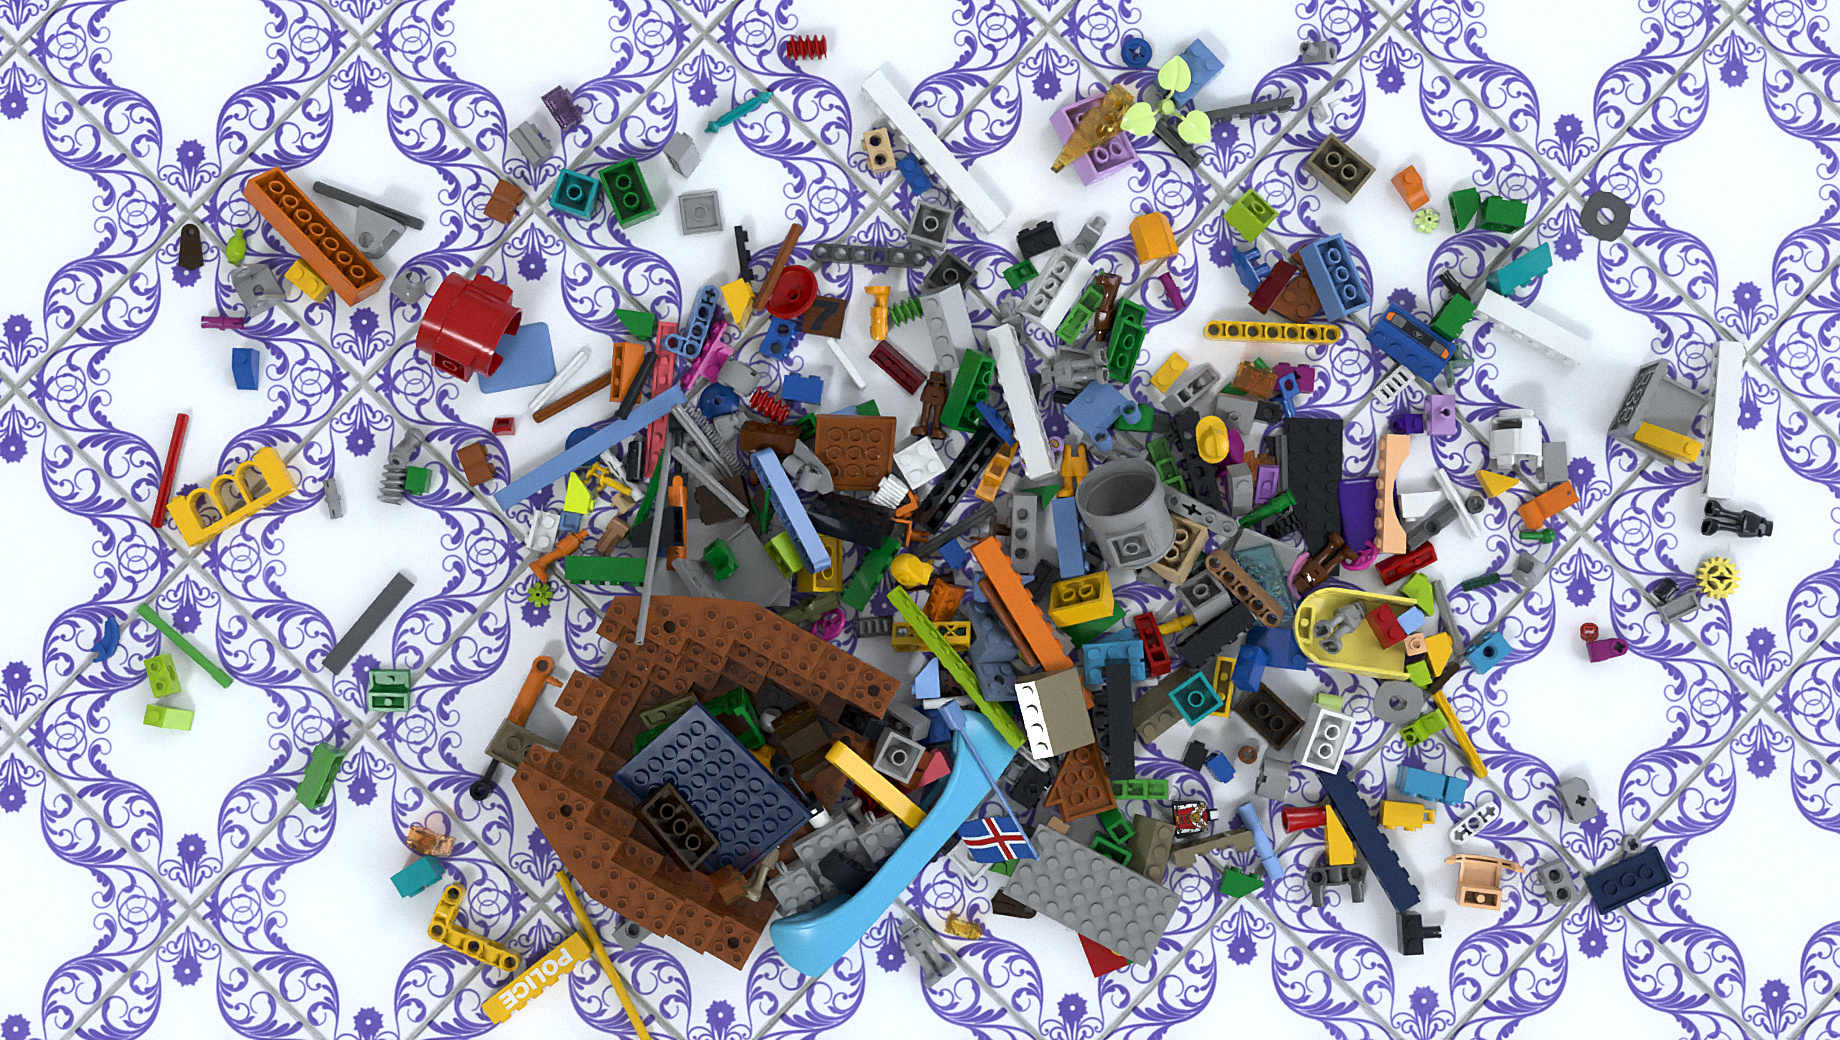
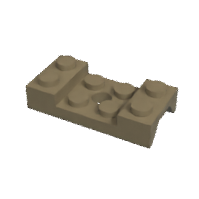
M1243 826L1172 846L1170 855L1173 864L1181 867V869L1193 867L1192 863L1197 862L1195 854L1203 856L1209 854V850L1217 848L1220 851L1229 847L1239 851V853L1250 851V847L1255 846L1251 830L1246 831Z

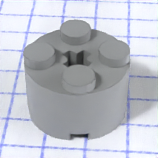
M729 355L718 372L716 381L724 386H732L734 388L733 392L747 398V396H751L762 375L757 374L756 370L742 361L737 362L734 360V357Z
M1263 757L1259 767V777L1256 778L1255 794L1260 797L1283 802L1285 790H1289L1291 783L1288 775L1291 773L1292 763Z

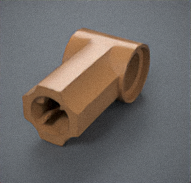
M615 515L607 525L605 533L594 547L609 557L618 543L629 534L632 526Z

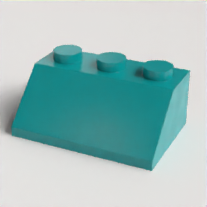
M1547 242L1543 243L1486 277L1485 279L1492 291L1506 298L1515 293L1514 288L1520 285L1523 288L1532 283V277L1537 275L1540 278L1549 272L1547 269L1553 266L1549 244Z

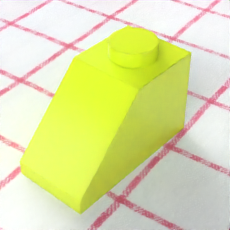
M570 472L563 510L590 516V511L593 512L595 507L593 495L580 476L575 472Z

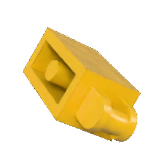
M1380 799L1378 823L1384 825L1385 829L1396 830V826L1404 827L1405 831L1416 832V828H1423V823L1435 824L1436 810L1424 809V804ZM1424 813H1427V820H1423Z

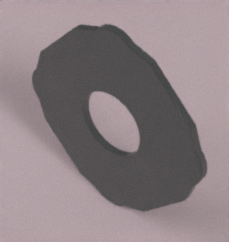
M1597 191L1588 198L1581 211L1580 224L1587 233L1597 239L1613 242L1624 233L1628 226L1631 208L1625 200L1613 193ZM1602 208L1610 209L1614 214L1612 223L1608 225L1601 224L1597 218L1598 211Z

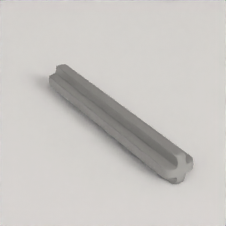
M1435 580L1430 584L1432 585V591L1447 635L1449 634L1452 639L1454 655H1462L1466 651L1441 580Z

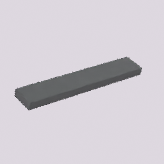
M398 572L322 661V664L338 676L414 587V584Z

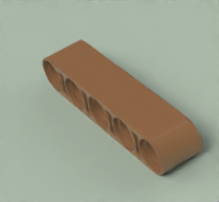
M1214 549L1205 561L1207 569L1242 601L1265 626L1269 628L1277 627L1284 617V609L1224 550ZM1213 558H1217L1220 563H1216ZM1227 572L1233 573L1234 577L1229 576ZM1241 586H1246L1249 591L1242 589ZM1256 600H1260L1263 605L1258 604ZM1270 614L1276 615L1277 619L1272 618Z

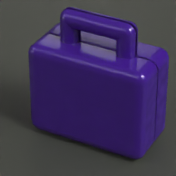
M1378 476L1342 479L1337 483L1341 518L1340 537L1345 541L1341 548L1347 544L1355 553L1359 550L1371 549L1366 545V541L1374 543L1377 534L1374 522L1377 517L1375 501L1378 497V490L1376 488ZM1395 479L1393 487V505L1396 517L1401 525V520L1399 519L1397 499L1398 494Z

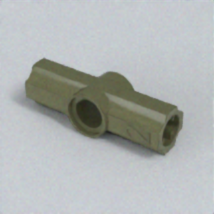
M833 590L816 598L812 596L806 597L797 606L780 612V616L796 625L805 621L813 623L819 620L822 614L841 607V603L837 593Z

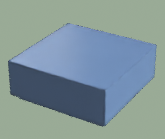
M562 510L558 530L579 533L582 514Z

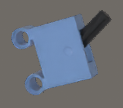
M1093 380L1079 395L1059 391L1053 394V401L1055 403L1068 405L1063 409L1066 417L1087 435L1101 452L1108 451L1113 446V440L1106 429L1121 415L1128 424H1135L1141 419V412L1137 404L1132 400L1126 399L1109 383L1099 385L1097 380ZM1130 410H1134L1133 413L1127 414ZM1104 437H1105V440H1104V441L1099 442V440H1100L1101 438H1104Z

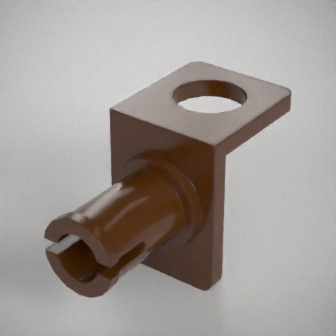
M997 515L990 516L988 535L993 536V538L996 535L1009 536V531H1006L1009 530L1006 528V524H998ZM972 536L969 537V540L979 541L984 537Z

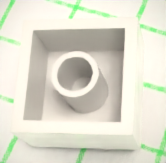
M927 436L893 456V460L912 492L946 472V468Z

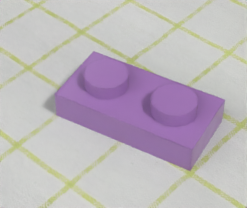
M1258 464L1253 496L1255 504H1268L1271 498L1275 497L1279 474L1278 465Z

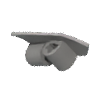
M796 439L793 454L788 456L782 463L785 473L799 480L798 486L805 491L812 492L817 490L822 495L834 491L829 469L799 439Z

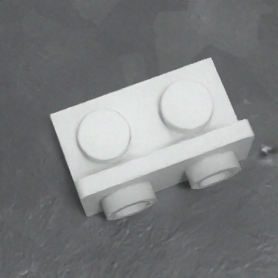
M1342 89L1320 98L1312 106L1313 117L1320 124L1332 115L1330 110L1336 108L1341 103L1340 100L1345 96Z
M535 510V513L531 514L529 524L532 525L531 530L527 532L525 537L526 548L546 553L552 552L561 516Z

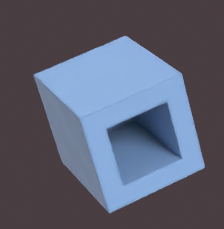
M1415 606L1396 617L1406 636L1426 623L1424 614Z

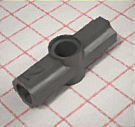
M1447 503L1429 518L1421 521L1418 526L1406 534V548L1412 552L1432 536L1437 535L1443 528L1459 517L1456 509L1450 503ZM1428 522H1430L1433 525L1432 532H1429L1426 529V525Z

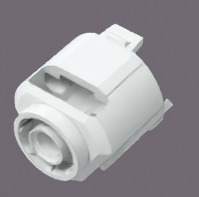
M1500 410L1499 417H1494L1489 422V458L1496 460L1497 469L1512 470L1514 461L1537 459V468H1541L1543 460L1542 428L1539 426V419L1534 416V410Z

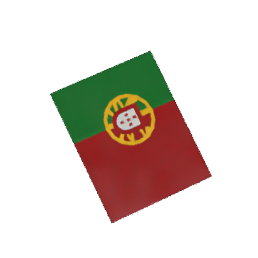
M1078 933L1095 978L1135 963Z

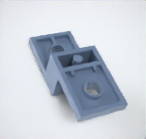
M968 600L965 606L977 638L967 650L984 700L1019 701L1015 688L1017 680L1010 664L1019 652V649L990 602Z

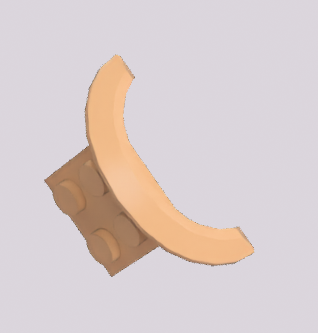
M1452 854L1444 860V863L1449 864L1460 862L1455 901L1459 906L1500 911L1502 890L1499 888L1501 868L1525 873V870L1516 862L1489 856Z

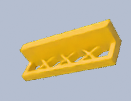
M971 621L931 622L937 630L945 628L948 631L943 637L955 651H967L973 644L971 640ZM893 622L891 645L895 652H931L923 639L915 634L916 631L910 629L913 627L908 622ZM960 627H966V636H957L954 632ZM898 628H906L909 631L904 637H897Z

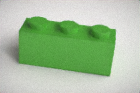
M326 742L316 745L312 752V756H314L312 762L304 770L305 778L296 788L297 796L295 799L310 810L322 807L347 751Z

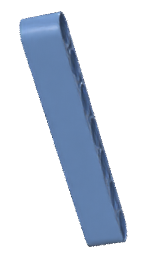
M766 448L750 455L751 464L765 491L767 487H770L769 499L807 571L813 575L830 568L831 559L773 449Z

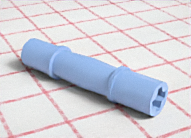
M1249 801L1238 806L1237 810L1245 825L1244 827L1251 830L1255 848L1261 857L1260 861L1263 863L1270 880H1276L1284 876L1285 873L1277 858L1278 855L1272 849L1270 841L1260 824L1261 819H1259L1252 802Z

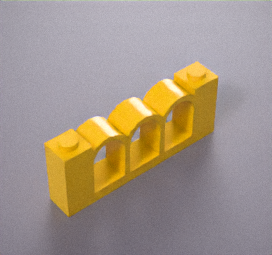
M266 446L257 451L258 454L253 456L255 461L242 462L237 466L234 475L223 474L217 476L212 481L210 489L197 488L191 491L188 496L178 495L170 500L171 503L167 504L166 507L188 547L199 546L298 490L276 448H268ZM253 466L258 467L271 489L269 493L256 500L244 480L246 471ZM228 480L234 481L247 505L233 513H230L220 493L222 484ZM205 493L210 495L222 516L221 520L206 527L196 507L198 498Z

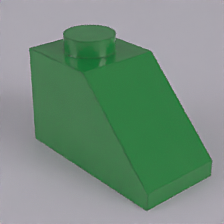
M1476 187L1455 191L1448 195L1456 234L1462 232L1467 227L1480 207L1481 197L1476 191Z
M615 309L616 315L629 332L636 337L637 341L648 342V339L654 340L657 318L654 313Z

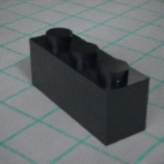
M836 848L818 863L823 877L852 897L875 875L871 870H865L859 861L854 862L845 851L840 852Z

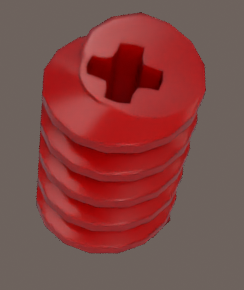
M791 35L790 40L787 41L788 61L791 60L792 55L795 61L799 59L800 55L803 60H806L807 55H809L811 60H814L815 55L821 60L823 54L827 60V45L824 35H822L821 40H818L817 35H814L812 41L809 35H806L805 41H803L801 35L798 36L797 41Z
M760 386L749 401L751 403L750 408L755 409L758 407L757 413L760 414L764 411L765 418L771 415V422L778 419L777 425H782L792 409L788 410L789 403L782 406L781 398L775 402L776 395L774 394L769 398V390L762 393L763 387Z

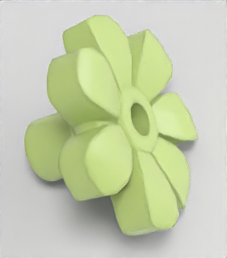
M1426 209L1425 213L1420 210L1416 214L1418 218L1414 219V224L1419 225L1417 227L1418 232L1421 233L1425 229V233L1430 234L1432 229L1438 228L1439 224L1435 221L1439 217L1437 214L1432 215L1431 209Z

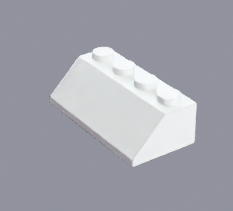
M1057 247L1016 309V312L1039 328L1053 334L1096 268L1083 256Z

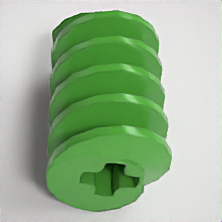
M918 294L915 295V301L908 297V303L902 299L900 300V306L896 302L893 303V309L888 305L892 319L898 327H900V320L908 324V317L913 322L915 321V315L922 319L923 309Z

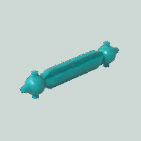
M760 91L758 97L751 98L722 115L716 122L709 121L707 128L704 130L705 133H718L719 127L727 126L756 109L761 103L767 104L772 92Z

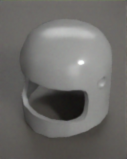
M406 267L392 282L389 290L403 303L412 305L418 302L425 294V285L422 281L411 283L409 279L412 271Z
M1522 551L1519 556L1520 563L1518 567L1512 570V577L1522 586L1534 587L1539 583L1547 565L1529 553Z

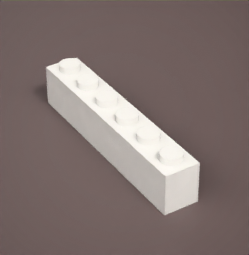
M1489 289L1481 292L1475 304L1476 308L1473 312L1476 314L1475 317L1477 319L1493 323V327L1496 329L1510 332L1513 338L1523 339L1528 342L1529 346L1535 349L1541 348L1545 351L1546 355L1552 358H1560L1563 360L1562 363L1569 367L1582 364L1592 345L1587 340Z

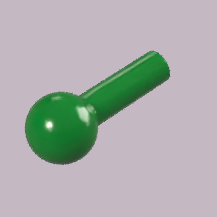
M1545 528L1541 532H1520L1519 538L1524 540H1541L1543 543L1549 544L1555 540L1556 534L1552 529Z

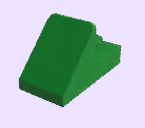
M1029 259L1002 272L1013 291L1039 276Z
M1060 484L1022 489L1020 492H1035L1037 496H1040L1042 511H1044L1060 489Z

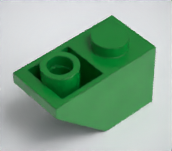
M1118 805L1117 808L1098 813L1106 830L1117 845H1120L1135 834L1136 830Z
M1231 866L1230 869L1224 867L1217 890L1239 899L1263 887L1265 882L1260 879L1261 876L1250 872L1249 875L1241 873L1242 869Z

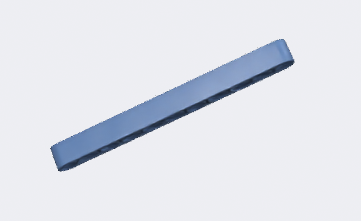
M678 384L631 411L627 420H616L493 494V497L504 512L669 413L671 407L676 403L682 405L688 399Z

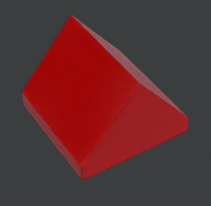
M513 417L495 418L492 432L495 436L515 435V419Z

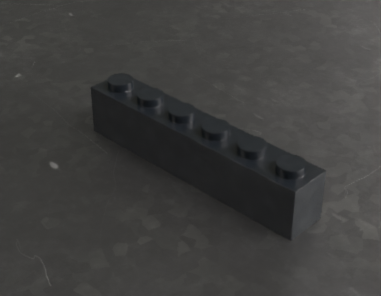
M1128 658L1105 659L1104 666H1101V677L1105 678V685H1102V697H1106V705H1103V716L1107 717V724H1104V736H1108V743H1105V755H1109V762L1105 764L1106 774H1110L1111 781L1135 779L1130 662Z

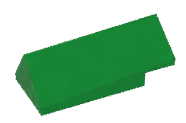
M1121 297L1117 305L1116 315L1105 351L1108 365L1101 366V368L1106 367L1109 370L1110 379L1129 384L1147 331L1142 325L1148 309Z

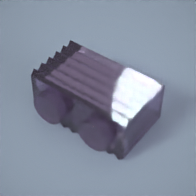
M561 85L541 97L564 133L584 122L581 117L584 113L578 104L573 105L571 102L573 96L567 88L563 90Z

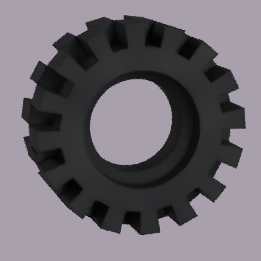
M1299 512L1267 525L1266 529L1270 538L1276 540L1305 527Z

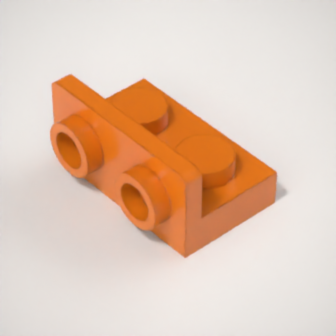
M937 578L923 608V613L933 622H951L966 589L962 585L947 584L941 578Z

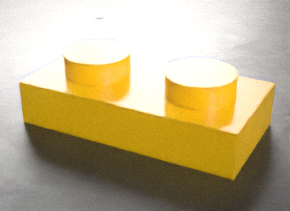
M1174 352L1148 382L1164 394L1189 366V363Z

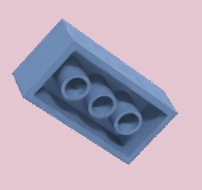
M1341 233L1318 240L1298 250L1329 323L1372 305Z

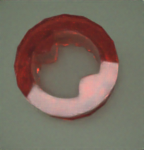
M1591 622L1584 623L1580 627L1581 639L1585 640V642L1597 640L1599 636L1598 626ZM1585 630H1586V631H1587V630H1588V631H1592V630H1593L1594 633H1593V634H1591V633H1587V634H1586V633H1584V632H1585Z

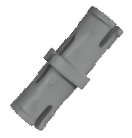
M335 478L327 479V481L323 480L322 483L326 494L324 499L328 503L330 519L342 518L343 515L339 501L341 496L338 495Z

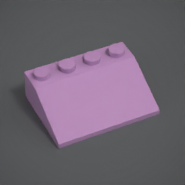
M1104 92L1062 107L1049 118L1085 187L1099 182L1139 161L1126 133L1120 128V122Z

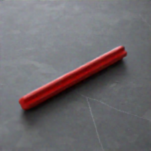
M177 414L150 525L152 527L162 528L167 509L166 505L169 501L189 420V415Z

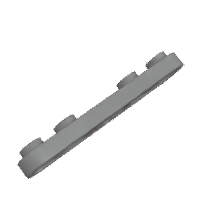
M1162 482L1165 491L1164 501L1168 509L1207 527V529L1223 537L1230 538L1237 533L1238 523L1235 519ZM1183 504L1187 506H1192L1193 504L1196 505L1195 509L1198 510V512L1202 513V515L1196 512L1190 514V510L1186 506H1183Z

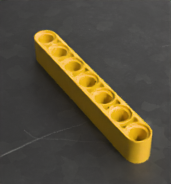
M1214 320L1205 325L1203 336L1210 341L1332 345L1340 339L1341 331L1334 325ZM1208 327H1216L1217 335H1211L1208 332ZM1228 327H1234L1237 330V335L1231 336L1228 333ZM1248 328L1256 330L1255 337H1251L1248 334ZM1267 329H1274L1276 336L1274 338L1269 337ZM1288 329H1292L1295 332V338L1287 336ZM1307 330H1312L1314 332V339H1309L1307 337ZM1327 331L1333 332V340H1329L1326 337Z
M837 740L825 755V758L887 811L891 812L894 817L912 832L927 816L924 811L842 742Z

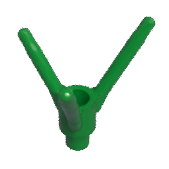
M770 487L766 488L764 513L759 512L750 497L753 511L759 520L760 533H768V525H770V521L776 512L773 507L770 513H768Z

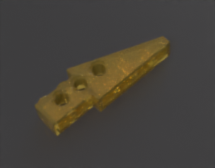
M1118 83L1114 84L1106 92L1098 107L1093 105L1084 113L1050 169L1057 174L1117 137L1123 131L1120 128L1122 117L1132 106L1131 102L1134 96Z

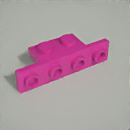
M719 319L713 324L711 333L704 340L699 355L693 358L692 366L683 375L680 387L690 391L699 375L714 384L716 383L718 372L728 356H732L734 349L720 341L729 323Z

